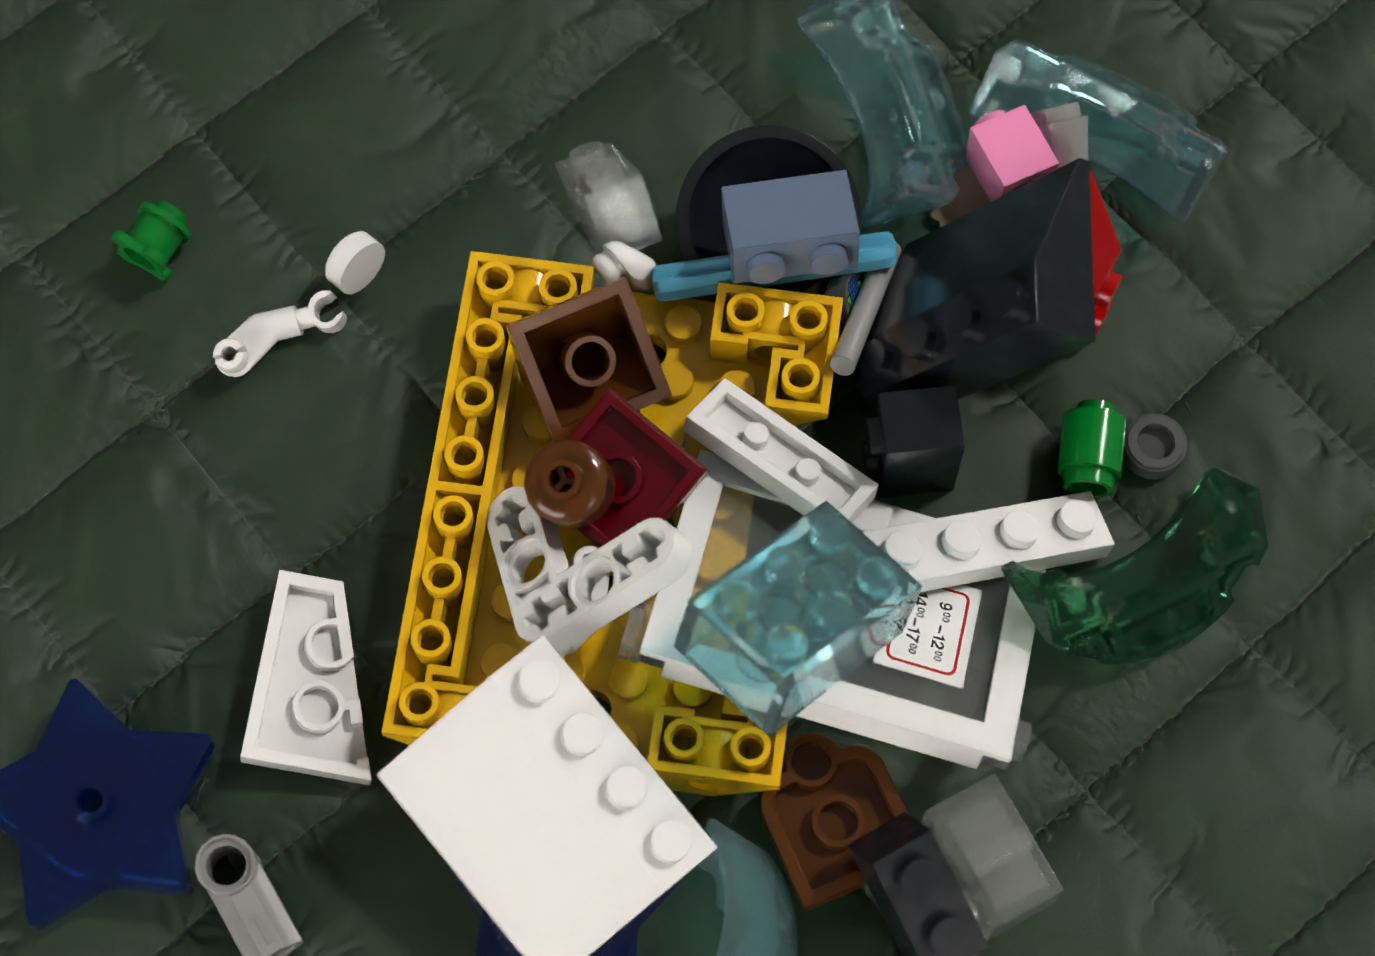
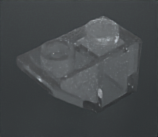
M594 141L579 145L569 152V158L555 163L560 179L587 238L598 254L604 250L602 246L611 241H621L636 250L662 241L642 174L611 142L603 144V142Z

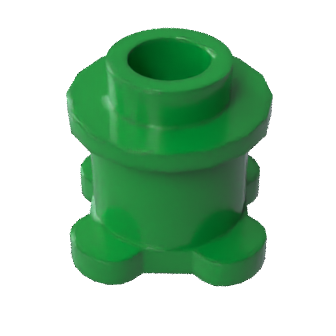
M158 199L155 204L141 202L137 207L139 216L127 234L123 231L115 230L110 239L117 245V253L127 262L143 268L162 281H168L173 272L166 264L180 243H189L192 238L191 232L185 226L188 218L181 210L164 200Z

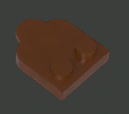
M817 733L797 735L785 744L779 790L763 791L761 799L762 820L803 912L867 886L847 845L901 813H907L891 776L878 754L863 746L853 745L839 749L829 738Z

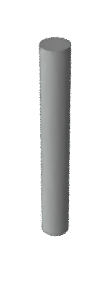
M895 242L897 249V264L901 254V247L897 242ZM896 265L891 268L867 271L830 361V367L835 373L847 376L854 372Z

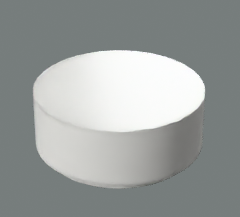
M364 231L347 235L335 246L328 257L325 270L327 280L345 294L359 292L379 272L385 258L383 245Z

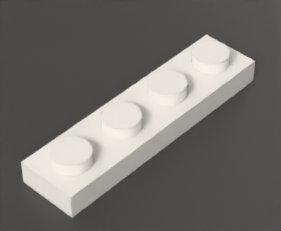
M1088 491L862 531L854 547L875 600H882L1106 558L1115 543L1092 492Z

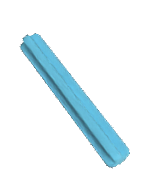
M888 231L860 235L858 267L843 269L836 274L818 275L812 273L784 277L768 284L748 282L738 285L764 287L891 268L896 265L897 260L895 240L892 233ZM728 255L656 265L652 268L651 273L654 295L661 302L717 294L718 282L734 284Z

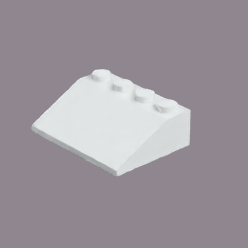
M543 635L489 676L377 773L379 780L521 956H589L718 848Z

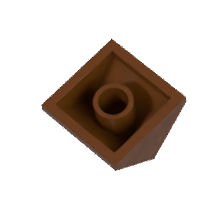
M625 276L506 325L520 378L552 442L566 439L609 387L636 410L672 396L629 282Z

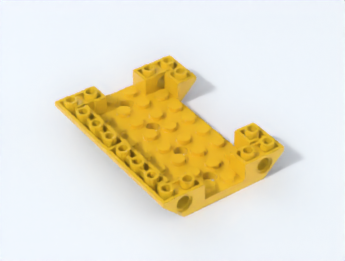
M476 251L470 252L383 722L382 735L411 745L489 676L530 645L529 642L519 636L515 628L488 532L487 517L493 501L504 490L513 486L524 487L525 471L530 460L537 451L546 444L551 443L552 440L520 378L506 325L597 288L594 266ZM718 282L716 302L687 298L661 302L656 299L654 294L632 292L652 344L662 348L666 354V358L660 365L672 393L671 397L640 409V413L694 458L698 459L700 449L708 452L712 451L683 431L686 417L724 378L794 426L828 419L834 374L830 367V361L838 343L843 305L842 297ZM723 486L681 629L682 634L733 648L754 495ZM684 504L673 516L676 529ZM520 525L515 529L525 537L528 536V534L521 530ZM557 526L568 565L572 561V556L579 549L585 546L597 547L577 529ZM544 555L536 557L529 563L525 570L524 583L534 580L540 574L545 562ZM657 593L598 629L574 654H566L563 658L593 697L601 698L609 704L612 720L671 791L719 796L779 790L789 714L662 677L661 674L665 661L639 654ZM743 651L794 667L796 664V658Z

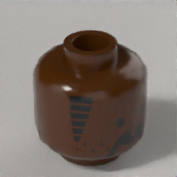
M569 439L548 443L537 451L526 467L524 479L527 500L538 515L559 527L575 529L593 524L606 513L613 501L616 484L612 467L601 453L581 441ZM572 470L575 479L568 478L567 472ZM567 485L573 486L570 490L562 492Z

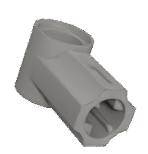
M222 834L209 839L201 846L195 861L197 878L208 891L242 956H288L296 948L304 944L268 878L261 859L245 840L235 835ZM231 853L245 856L246 871L240 880L231 885L215 883L213 876L214 867L223 856Z

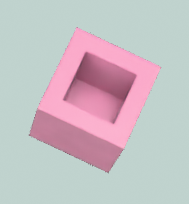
M1026 105L1006 113L1003 110L992 111L981 117L974 126L970 127L965 158L990 202L1059 167L1056 156Z

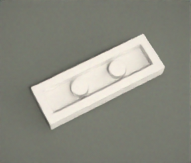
M726 378L686 417L683 430L685 433L836 539L847 530L875 498L879 484Z

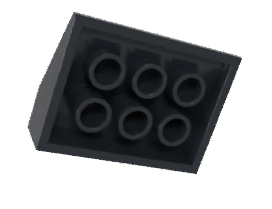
M1078 158L906 244L892 274L859 358L862 400L877 404L878 393L956 385L959 400L1096 342L1089 161Z

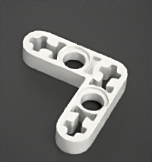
M513 486L504 490L495 498L488 511L487 528L515 628L519 636L530 644L543 635L557 653L570 648L674 583L685 572L692 554L691 544L684 534L661 518H649L633 526L569 567L557 525L535 512L527 500L523 486ZM520 525L521 530L528 534V536L525 537L515 529ZM544 555L545 562L540 574L534 580L524 583V574L529 563L536 557ZM613 572L614 580L609 592L603 598L592 601L591 594L597 580L604 574Z

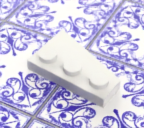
M279 570L240 756L241 763L364 785L371 784L343 581Z

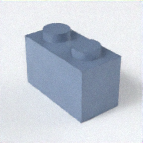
M847 170L721 187L722 224L734 284L748 282L768 284L784 277L812 273L832 275L843 269L858 267L860 231Z

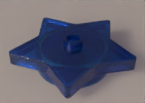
M71 679L68 682L36 751L0 769V829L19 845L26 916L28 923L37 930L44 929L104 891L127 889L176 896H190L193 893V885L180 826V816L183 806L214 751L215 744L208 734L129 730L79 680ZM103 796V803L97 811L85 813L86 807L92 800Z

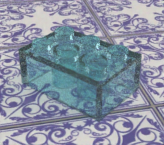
M826 500L688 599L673 647L770 736L899 636L905 629L923 586Z

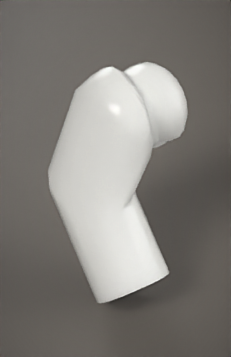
M618 240L604 244L602 246L604 250L593 257L591 266H594L595 273H599L606 284L619 279L625 274L632 292L654 294L651 273L656 263L651 257Z

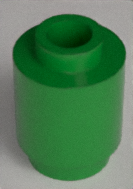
M1083 400L1077 403L1076 408L1069 409L1063 414L1057 472L1063 478L1062 488L1067 493L1077 494L1091 491L1094 498L1106 497L1113 493L1114 483L1121 479L1126 418L1119 412H1116L1115 407L1111 403L1102 400Z

